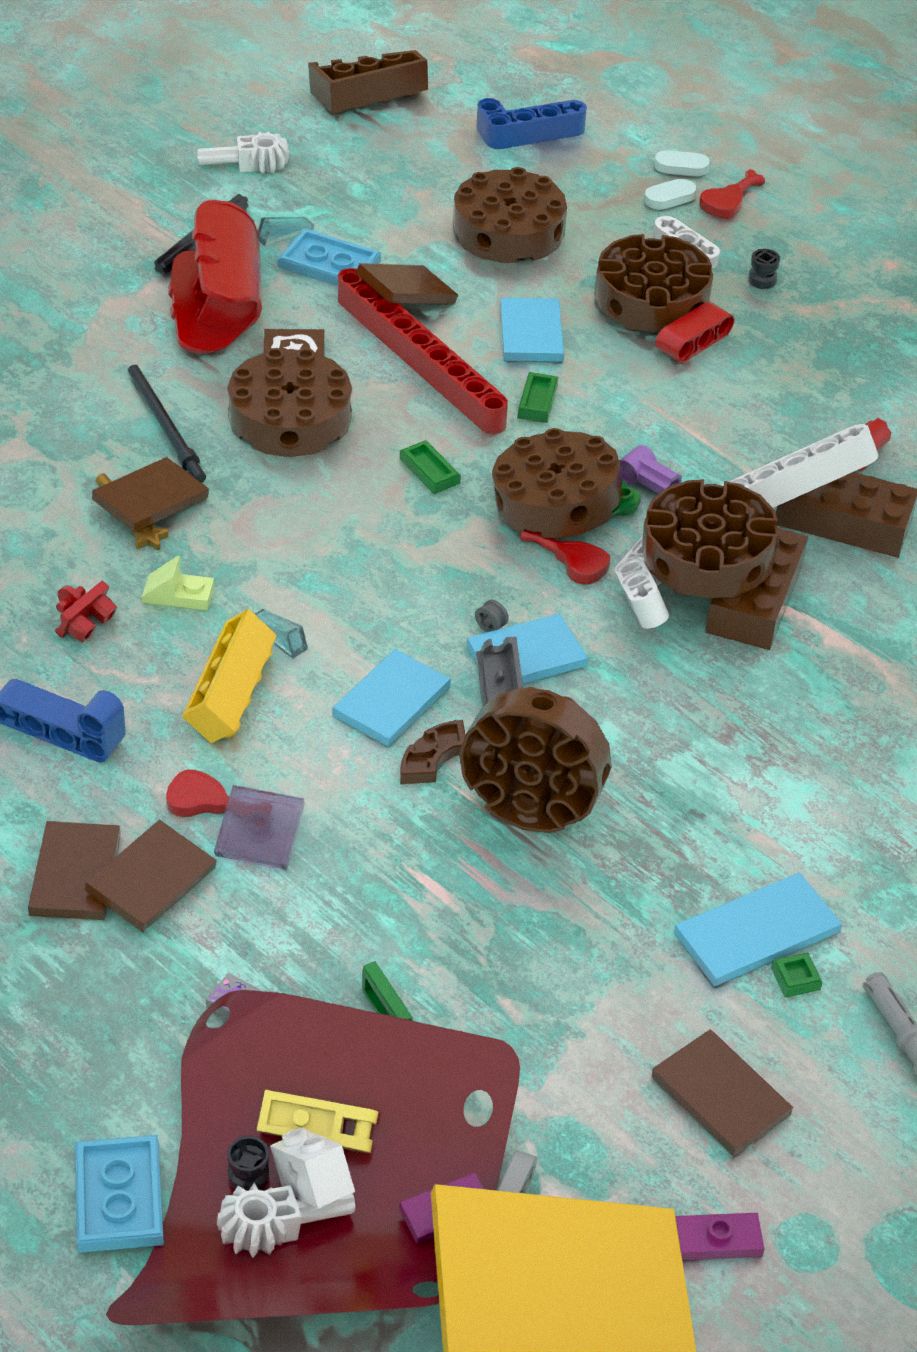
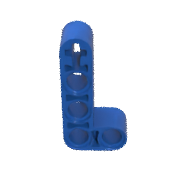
M484 98L477 104L476 128L486 145L493 149H504L570 138L584 133L587 106L584 102L578 100H568L506 111L499 100Z
M10 679L0 690L1 724L90 760L104 762L125 737L123 704L115 694L109 691H98L90 702L84 706L18 679Z

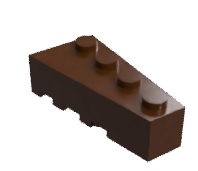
M416 50L382 54L381 59L361 56L357 57V62L342 63V59L331 60V65L319 66L318 62L308 63L310 93L331 113L341 114L348 109L356 107L365 108L369 107L372 103L380 101L390 102L397 97L405 95L414 96L421 91L428 90L427 59Z

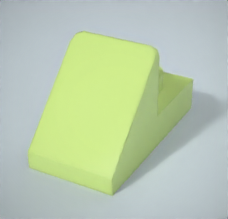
M176 556L148 575L141 600L142 603L208 610L214 591V578L181 574L180 556Z

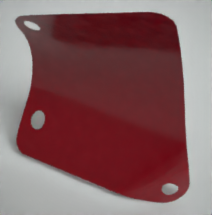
M236 990L221 996L197 1020L182 1054V1137L177 1173L168 1210L163 1222L164 1245L154 1246L139 1275L131 1286L110 1305L106 1316L111 1322L116 1324L137 1326L405 1309L439 1304V1295L420 1297L413 1292V1288L419 1283H438L434 1238L416 1244L399 1210L400 1202L432 1190L435 1184L444 1185L472 1173H476L484 1189L497 1190L519 1086L520 1063L514 1049L504 1040L285 993ZM223 1006L229 1009V1018L221 1027L210 1028L206 1025L208 1018L217 1009ZM265 1090L378 1111L376 1125L372 1124L369 1137L370 1140H373L371 1153L343 1148L355 1189L353 1193L355 1199L354 1213L300 1224L298 1240L275 1245L270 1255L262 1250H258L257 1254L252 1258L249 1250L243 1249L235 1254L234 1243L223 1244L222 1231L218 1230L217 1218L225 1195L233 1196L235 1191L229 1184L227 1160L229 1146L234 1140L242 1136H254L263 1140L269 1150V1180L261 1191H265L270 1187H282L270 1145L283 1140V1138L257 1131ZM476 1090L487 1092L493 1103L490 1119L480 1127L470 1125L464 1116L465 1101ZM344 1119L342 1134L353 1136L356 1121Z

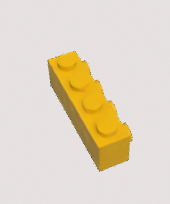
M250 609L239 613L225 622L182 714V718L210 743L223 737L229 738L238 731L241 726L239 720L243 711L251 703L252 698L250 696L254 686L261 680L262 668L273 652L271 648L277 635Z

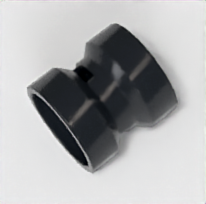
M763 248L752 253V268L749 270L748 281L752 286L759 289H769L776 285L778 274L776 270L780 264V256L777 252Z
M242 1136L234 1140L227 1152L229 1184L234 1190L239 1186L249 1191L255 1183L258 1190L261 1191L269 1180L268 1146L263 1140L254 1136Z

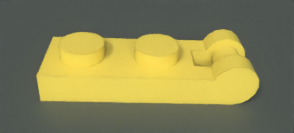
M265 1090L257 1131L282 1137L291 1130L305 1128L308 1131L341 1144L342 1148L371 1153L373 1140H370L369 1137L372 1124L376 1125L379 1112L362 1107ZM344 1119L356 1121L353 1136L342 1134Z

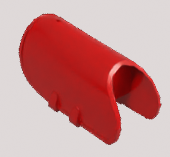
M220 200L205 201L196 209L192 232L196 251H184L175 257L171 269V281L168 285V295L172 298L170 314L171 318L175 321L177 342L182 348L201 355L202 353L211 354L225 349L256 323L262 311L260 241L256 225L252 217L244 209L232 202Z

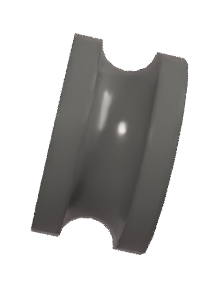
M490 599L486 601L483 606L475 611L476 622L485 632L498 630L509 621L507 610L496 600Z

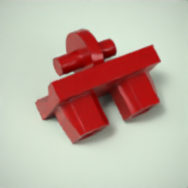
M102 580L87 593L82 586H78L75 589L72 586L65 585L59 589L57 596L60 602L56 605V609L62 613L60 616L62 623L55 629V633L61 638L70 633L83 643L92 635L96 628V625L87 617L92 614L101 623H107L117 610V606L106 596L109 586Z

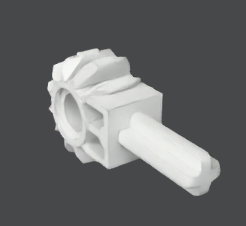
M268 131L267 133L258 132L257 135L237 136V146L198 149L197 159L200 165L239 163L240 172L261 171L262 174L265 172L274 174L275 170H283L284 165L288 164L289 150L285 138H282L278 133L270 134V131Z
M255 1183L249 1191L237 1186L233 1196L225 1195V1199L221 1204V1211L218 1213L217 1226L218 1230L222 1231L223 1244L234 1243L235 1254L245 1249L249 1250L252 1258L257 1254L258 1250H262L270 1255L275 1245L298 1240L300 1224L354 1213L355 1199L353 1193L318 1209L302 1200L296 1199L291 1185L278 1188L270 1187L265 1191L258 1190Z

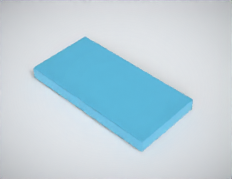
M799 872L675 924L674 934L710 982L716 987L771 963L775 959L785 957L840 933L842 923Z

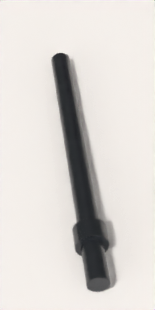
M131 365L128 368V373L178 453L177 458L182 468L189 471L190 475L201 483L204 482L206 475L199 465L200 459L196 452L189 448L139 366Z

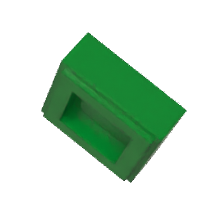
M808 952L772 961L771 969L785 998L821 990L822 980Z

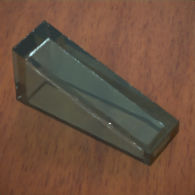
M262 217L258 228V238L260 243L266 247L298 236L303 229L313 231L315 225L306 217Z
M264 609L255 613L277 635L273 644L290 658L294 659L308 650L302 625Z

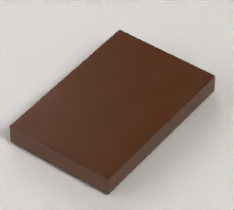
M359 263L356 271L357 275L389 303L455 304L458 297L455 291L424 265Z
M165 457L92 490V500L133 532H136L208 498L209 488L168 457Z
M159 819L86 882L85 891L141 932H144L214 870L217 860Z
M46 821L28 905L29 916L105 920L107 906L86 892L85 885L92 876L117 856L121 835L120 825Z
M711 1029L655 1066L652 1070L651 1077L733 1157L792 1114L793 1106Z

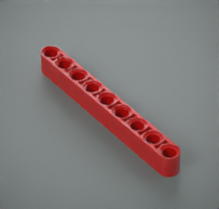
M346 268L338 273V302L343 308L478 428L489 434H498L505 430L508 399L399 303H389L357 275V269Z

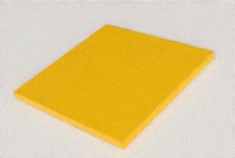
M434 1185L431 1191L443 1352H697L673 1208Z

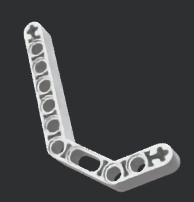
M858 424L729 482L741 484L760 494L774 508L873 463L879 455L869 427L865 424ZM642 536L617 564L615 573L641 627L649 629L663 624L668 619L669 613L657 587L661 582L645 565L642 551Z

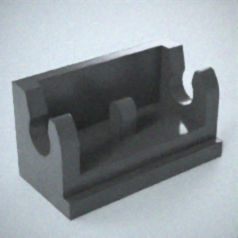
M506 637L503 640V644L499 646H493L492 639L486 640L481 650L476 651L482 707L499 693L523 687L517 638Z

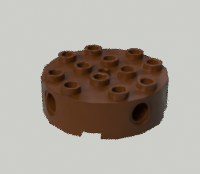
M514 167L511 170L476 172L471 178L461 183L454 195L453 230L459 237L458 242L462 247L482 259L500 263H516L517 258L531 257L533 261L545 258L559 248L565 236L567 215L565 194L552 182L551 178L527 172L522 167Z
M644 234L630 235L613 241L601 252L596 272L594 295L603 314L610 317L613 321L623 324L627 330L660 332L665 326L705 302L710 301L714 276L711 270L712 264L709 257L698 247L677 237L662 235L661 239H645Z
M270 348L262 354L247 359L232 372L227 386L229 396L228 418L232 432L239 439L244 438L246 441L253 443V449L262 453L284 457L312 455L325 450L326 444L335 439L340 440L348 432L352 419L350 402L352 385L348 373L334 360L315 353L310 348L299 350Z
M551 428L542 434L520 437L498 456L492 470L495 502L499 517L513 530L524 532L527 529L533 532H541L542 537L545 538L580 535L605 524L612 517V511L621 504L623 498L621 464L616 450L605 442L603 437L592 436L583 432L562 431L559 428Z
M704 479L688 480L667 487L650 501L647 509L642 539L645 565L660 582L671 587L677 594H689L703 598H736L741 593L755 589L771 574L776 559L779 537L776 512L760 494L738 483L724 481V486L704 484Z
M521 687L499 693L481 708L471 724L459 752L464 781L470 791L475 789L478 796L486 802L484 807L491 814L522 830L544 833L564 830L566 825L574 824L577 821L580 822L587 817L594 808L612 768L610 745L597 721L572 698L558 695L550 690L536 689L534 687Z

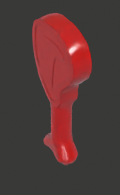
M748 169L745 171V178L736 184L703 191L700 194L699 206L703 211L717 218H731L741 209L743 192L751 186H762L765 184V178L763 175L756 174L754 170Z
M527 529L524 532H520L521 540L537 543L553 552L557 560L565 565L569 578L576 583H594L600 580L609 570L610 555L600 547L581 541L561 542L555 538L542 537L541 532H533Z
M187 769L179 772L169 784L166 793L168 810L179 817H192L205 812L217 815L229 813L249 819L258 829H263L269 826L270 820L268 816L273 812L272 804L269 802L253 806L229 798L220 782L212 776L197 770Z

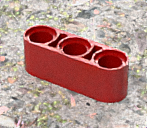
M710 301L705 302L665 326L656 338L655 347L677 362L683 363L727 336L734 326L735 318L732 314Z

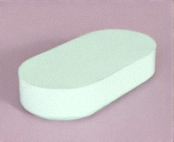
M664 150L656 154L654 166L659 172L664 174L700 177L708 173L710 160L707 156L700 153Z
M676 179L654 185L646 189L644 202L649 208L654 210H664L694 200L696 185L686 179Z

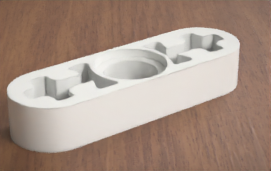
M661 216L655 220L653 235L656 239H661L662 235H667L690 242L709 257L712 264L711 269L717 267L720 249L715 244L674 217Z

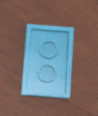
M303 229L278 258V267L338 286V273L346 268L357 269L359 263L379 264L381 252L312 230Z
M500 297L503 361L563 362L564 348L559 298Z
M560 613L467 638V648L476 661V651L481 650L486 640L492 639L493 646H499L503 644V640L506 637H516L523 684L587 667L588 664L587 655Z
M394 649L332 707V716L390 747L450 688L451 678Z
M158 1135L75 1142L78 1253L164 1245Z

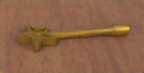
M104 473L98 475L95 480L99 487L112 482ZM154 523L136 532L132 531V535L137 537L135 541L136 549L150 545L154 549L160 550V540L169 536L168 529L155 528Z

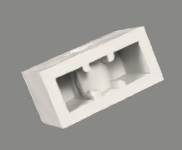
M299 1128L285 1133L282 1136L283 1140L270 1145L282 1187L291 1185L295 1198L319 1209L355 1192L341 1144L308 1131L305 1128Z

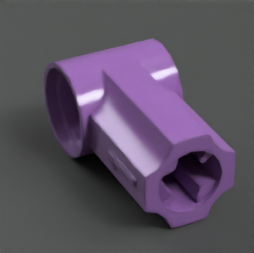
M638 445L619 460L622 480L628 485L639 482L660 494L667 487L679 484L682 481L681 475L658 463L654 453L644 445Z

